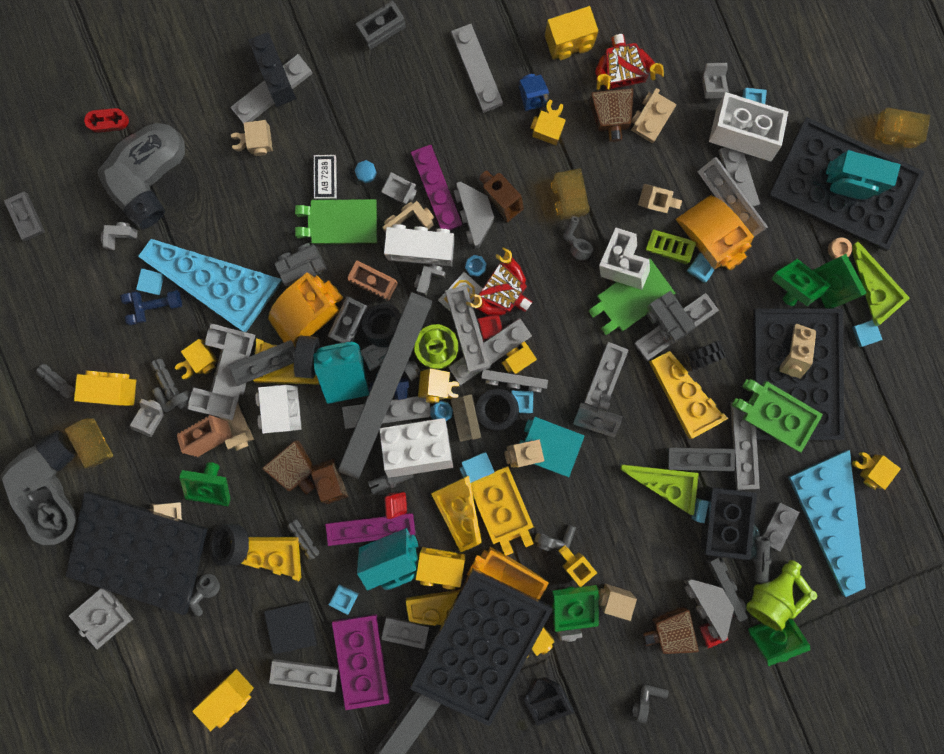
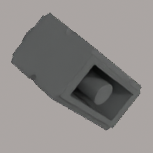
M393 0L386 4L384 8L381 7L356 23L358 33L369 50L406 27L405 19Z
M309 243L300 246L298 252L292 255L285 253L279 256V261L274 263L287 288L307 272L312 276H316L327 271L317 247L314 244L310 246Z
M671 291L650 303L647 307L649 311L646 313L653 324L657 322L661 328L659 333L666 342L670 341L673 344L696 328Z
M346 297L328 337L341 343L353 342L362 324L363 316L367 313L369 307L350 297Z

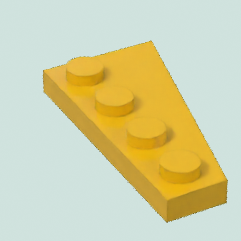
M670 351L649 361L688 439H692L728 420L726 415L718 410L714 401L708 398L701 390V386L693 381L688 375V371Z

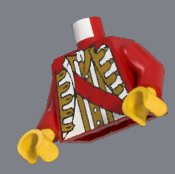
M618 34L611 38L613 47L606 49L605 54L599 59L595 70L596 88L600 89V85H605V90L644 83L649 73L651 80L656 79L655 74H660L661 77L664 76L663 65L655 63L636 43L626 45L623 34Z
M502 248L505 251L504 257L496 254V258L504 262V264L500 262L479 295L470 294V296L474 297V302H466L467 306L474 307L487 315H504L506 312L510 313L514 306L524 312L527 311L532 301L522 295L527 287L525 285L526 278L521 267L512 257L511 251L506 248Z

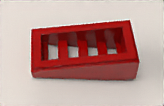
M405 492L389 493L385 497L387 519H393L407 512Z

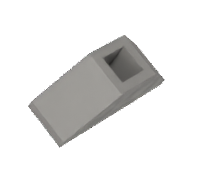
M457 182V190H454L457 203L461 202L463 207L460 214L463 224L467 223L470 230L466 232L469 244H474L475 249H477L494 221V215L488 196L462 182Z
M692 579L685 580L684 582L687 586L684 589L690 599L694 598L698 604L696 610L702 619L706 618L710 626L707 628L714 639L717 638L720 641H725L728 636L734 607L723 588Z

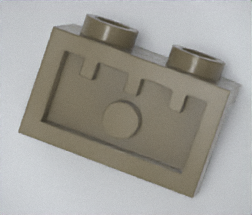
M472 394L451 399L459 440L466 441L481 438Z

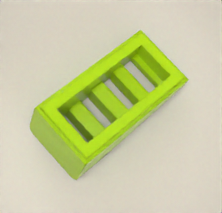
M652 230L646 251L688 264L696 242ZM657 237H660L659 247L655 248ZM666 240H668L670 242L667 250L665 251L663 250V247L665 245ZM674 243H677L676 252L672 253ZM683 246H686L684 256L680 255Z

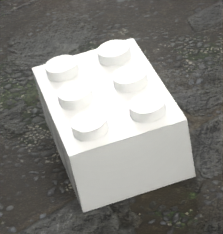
M725 92L716 109L709 142L772 161L782 146L788 111Z
M394 224L392 228L387 227L384 250L387 260L452 266L454 234L450 233V230L437 229L436 232L428 231L426 227H415L412 230L398 224Z
M298 386L259 387V393H256V404L260 406L261 415H258V427L262 429V433L301 430Z
M445 418L380 428L384 470L388 478L453 468Z

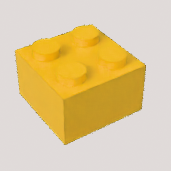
M588 6L548 19L545 38L553 60L557 58L563 60L570 57L572 53L578 51L579 53H585L592 49L598 34V28L591 7Z
M86 371L85 375L77 374L74 401L111 405H134L136 380L129 379L128 374Z
M422 547L416 580H419L420 584L426 586H433L434 583L443 584V588L450 590L461 587L465 554Z
M236 669L208 694L192 712L210 732L216 726L220 729L234 713L240 711L247 704L246 702L251 698L249 694L254 688Z

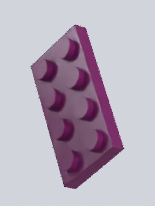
M372 614L334 620L332 626L345 710L388 704L390 699L377 615Z

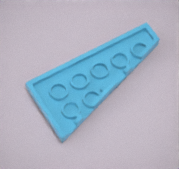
M150 239L138 256L243 332H247L283 282L280 278L178 248L154 239Z
M845 450L788 476L837 585L842 595L847 597L866 587L850 450Z

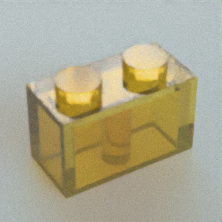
M886 108L878 114L874 139L882 140L884 144L900 143L906 148H916L926 141L930 115Z
M581 168L555 173L554 180L551 181L553 194L557 193L558 202H555L557 215L561 214L562 220L570 219L572 216L588 215L590 210Z
M94 418L83 419L65 429L84 468L95 467L114 457Z

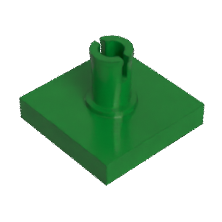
M847 254L813 269L815 273L832 285L828 292L820 296L826 309H833L867 293Z
M798 259L777 271L772 277L774 282L787 291L783 301L790 306L796 305L798 300L808 306L828 292L832 286Z
M208 462L206 463L204 473L182 470L179 478L185 499L229 506L231 498L226 477L217 476L220 466L216 463Z
M597 585L577 588L570 586L562 590L552 591L553 627L555 632L599 626V590Z
M789 618L785 622V628L782 631L774 630L763 623L748 629L749 635L768 666L779 662H786L789 658L810 651V644L793 619Z

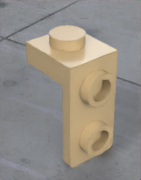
M417 201L414 204L410 202L401 209L402 213L395 217L393 215L384 222L385 225L382 228L386 233L387 227L392 228L394 224L400 225L414 214L421 224L429 230L434 226L432 221L434 216L427 207L423 209Z
M799 324L794 326L790 353L782 362L780 372L792 377L802 378L813 363L816 330Z
M237 402L233 420L221 418L228 421L232 433V438L226 440L225 444L228 449L235 448L236 451L249 446L247 442L254 440Z
M540 439L507 446V451H505L507 464H510L511 467H522L544 462Z

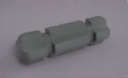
M156 359L152 361L150 365L153 371H156L155 375L162 389L165 390L164 393L167 399L170 400L178 395L179 392L173 386L175 384L168 370L164 368L163 360Z
M45 364L40 365L36 370V374L41 378L43 377L54 389L59 390L61 395L65 398H70L75 393V388L70 384L68 385L56 372H52L50 367Z
M294 520L287 525L290 533L294 534L293 537H298L299 546L302 550L306 551L305 555L307 558L312 560L319 555V551L316 546L313 547V542L305 530L300 528L301 524L298 520Z

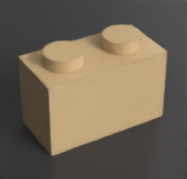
M608 584L604 585V589L600 588L599 605L603 612L631 621L637 601L636 597L628 590Z

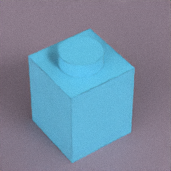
M486 451L462 461L463 466L460 467L463 478L469 476L470 483L495 473Z

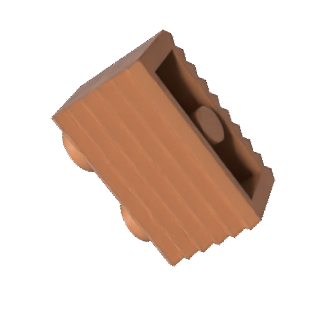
M359 261L355 262L348 276V281L351 284L357 285L359 288L361 287L363 290L365 289L386 301L390 300L398 284L395 279Z
M209 415L205 417V420L202 419V421H198V424L195 423V425L178 433L177 438L182 453L199 457L232 438V433L227 420Z

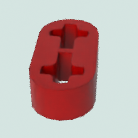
M113 108L90 111L86 114L84 122L90 130L100 133L123 130L127 127L129 119L122 110ZM117 115H119L122 118L121 120H118V124L112 121V119L117 118ZM95 117L102 120V122H97V126L92 124L95 121Z

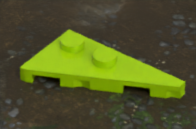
M856 242L852 245V253L861 283L867 292L865 296L875 326H879L910 298L859 242Z
M621 464V471L688 514L694 515L698 473Z

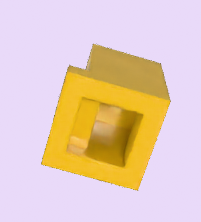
M525 341L520 345L522 349L519 350L516 347L506 354L508 358L502 362V365L508 373L513 372L515 375L537 360Z

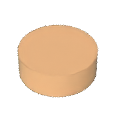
M846 238L833 240L828 246L829 255L833 259L847 254L849 257L852 252L851 242Z

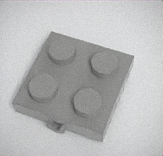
M102 588L69 615L80 629L79 634L82 637H87L96 649H99L133 620L118 599L110 591Z

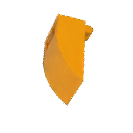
M708 196L675 219L689 238L696 242V247L714 270L720 265L726 266L728 270H732L747 258L744 252L751 248L754 236L732 209L717 197Z
M307 272L278 297L269 312L268 320L283 342L291 340L296 348L300 335L311 336L340 312L335 303L341 301L343 296L330 281L324 284L317 275L314 277Z
M492 547L488 551L484 550L481 556L477 555L467 573L469 575L473 567L540 600L549 584L527 567Z

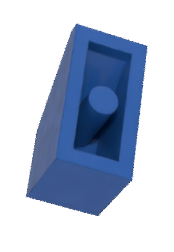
M535 74L524 76L519 82V89L525 111L545 107L549 91L542 76H535Z

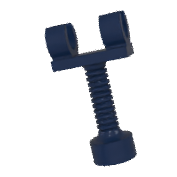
M178 290L168 292L167 297L142 302L141 293L139 292L120 295L122 303H134L136 314L124 317L126 325L146 322L144 310L167 305L172 309L182 307V299Z

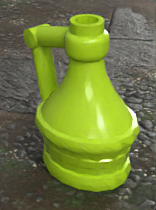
M789 560L783 566L782 573L778 578L771 582L754 586L752 600L747 603L746 609L764 625L774 630L782 631L785 628V622L789 618L794 619L812 600H815L817 593L810 588L800 575L801 565L793 560ZM794 581L804 593V596L795 605L793 599Z

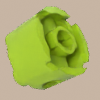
M440 324L429 325L423 328L414 345L417 358L426 367L432 369H443L450 366L456 360L459 352L458 340L455 334L449 328Z

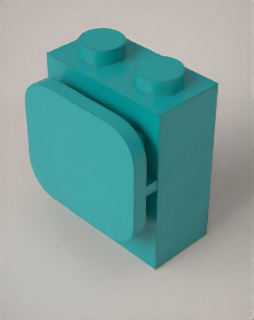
M847 150L828 164L826 174H828L827 182L833 183L830 191L865 200L894 187L901 164Z
M345 342L319 348L314 353L315 373L327 404L369 395L368 376L364 367L361 350L357 343Z
M534 416L532 420L528 419L524 432L527 433L524 441L520 440L519 444L540 439L544 462L535 463V465L569 477L584 435Z
M407 528L359 548L357 575L367 590L379 585L384 590H390L416 577L418 569V555L416 552L418 542L416 537L410 535Z

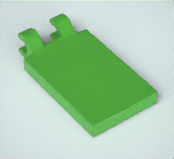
M376 199L311 200V206H295V215L297 217H308V228L295 227V236L297 238H311L312 244H377Z
M649 259L650 272L642 290L616 282L597 296L600 303L588 312L594 318L602 311H605L611 320L601 328L605 335L617 327L623 332L649 312L647 307L650 303L669 291L673 295L675 294L651 259Z
M746 379L742 387L752 392L753 395L748 403L740 398H735L731 406L746 413L743 417L744 421L801 453L823 414L767 381L760 385L751 379Z

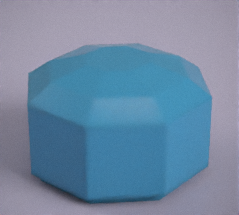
M365 160L359 162L355 168L359 181L364 183L374 181L377 172L373 163Z
M473 255L467 259L465 269L470 276L479 277L485 273L487 263L482 256Z
M439 401V403L431 407L430 415L433 420L445 418L447 421L452 418L453 409L449 403Z

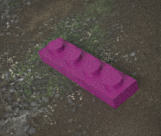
M430 144L412 151V157L440 229L453 230L461 227V219L432 145Z
M406 513L393 519H387L386 516L326 523L328 546L379 540L407 528L410 535H416L413 513Z

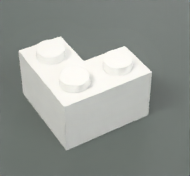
M615 228L599 267L601 277L642 290L650 272L649 259L634 255L637 247V235L635 233Z

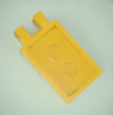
M508 466L470 483L473 497L493 544L500 542L505 556L514 553L509 541L521 536L525 547L534 544L528 529L534 526Z

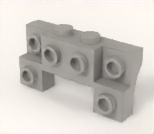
M212 323L209 324L204 345L221 349L210 391L192 387L187 409L233 420L239 395L244 394L246 383L237 386L228 365L250 357L255 338L254 334Z

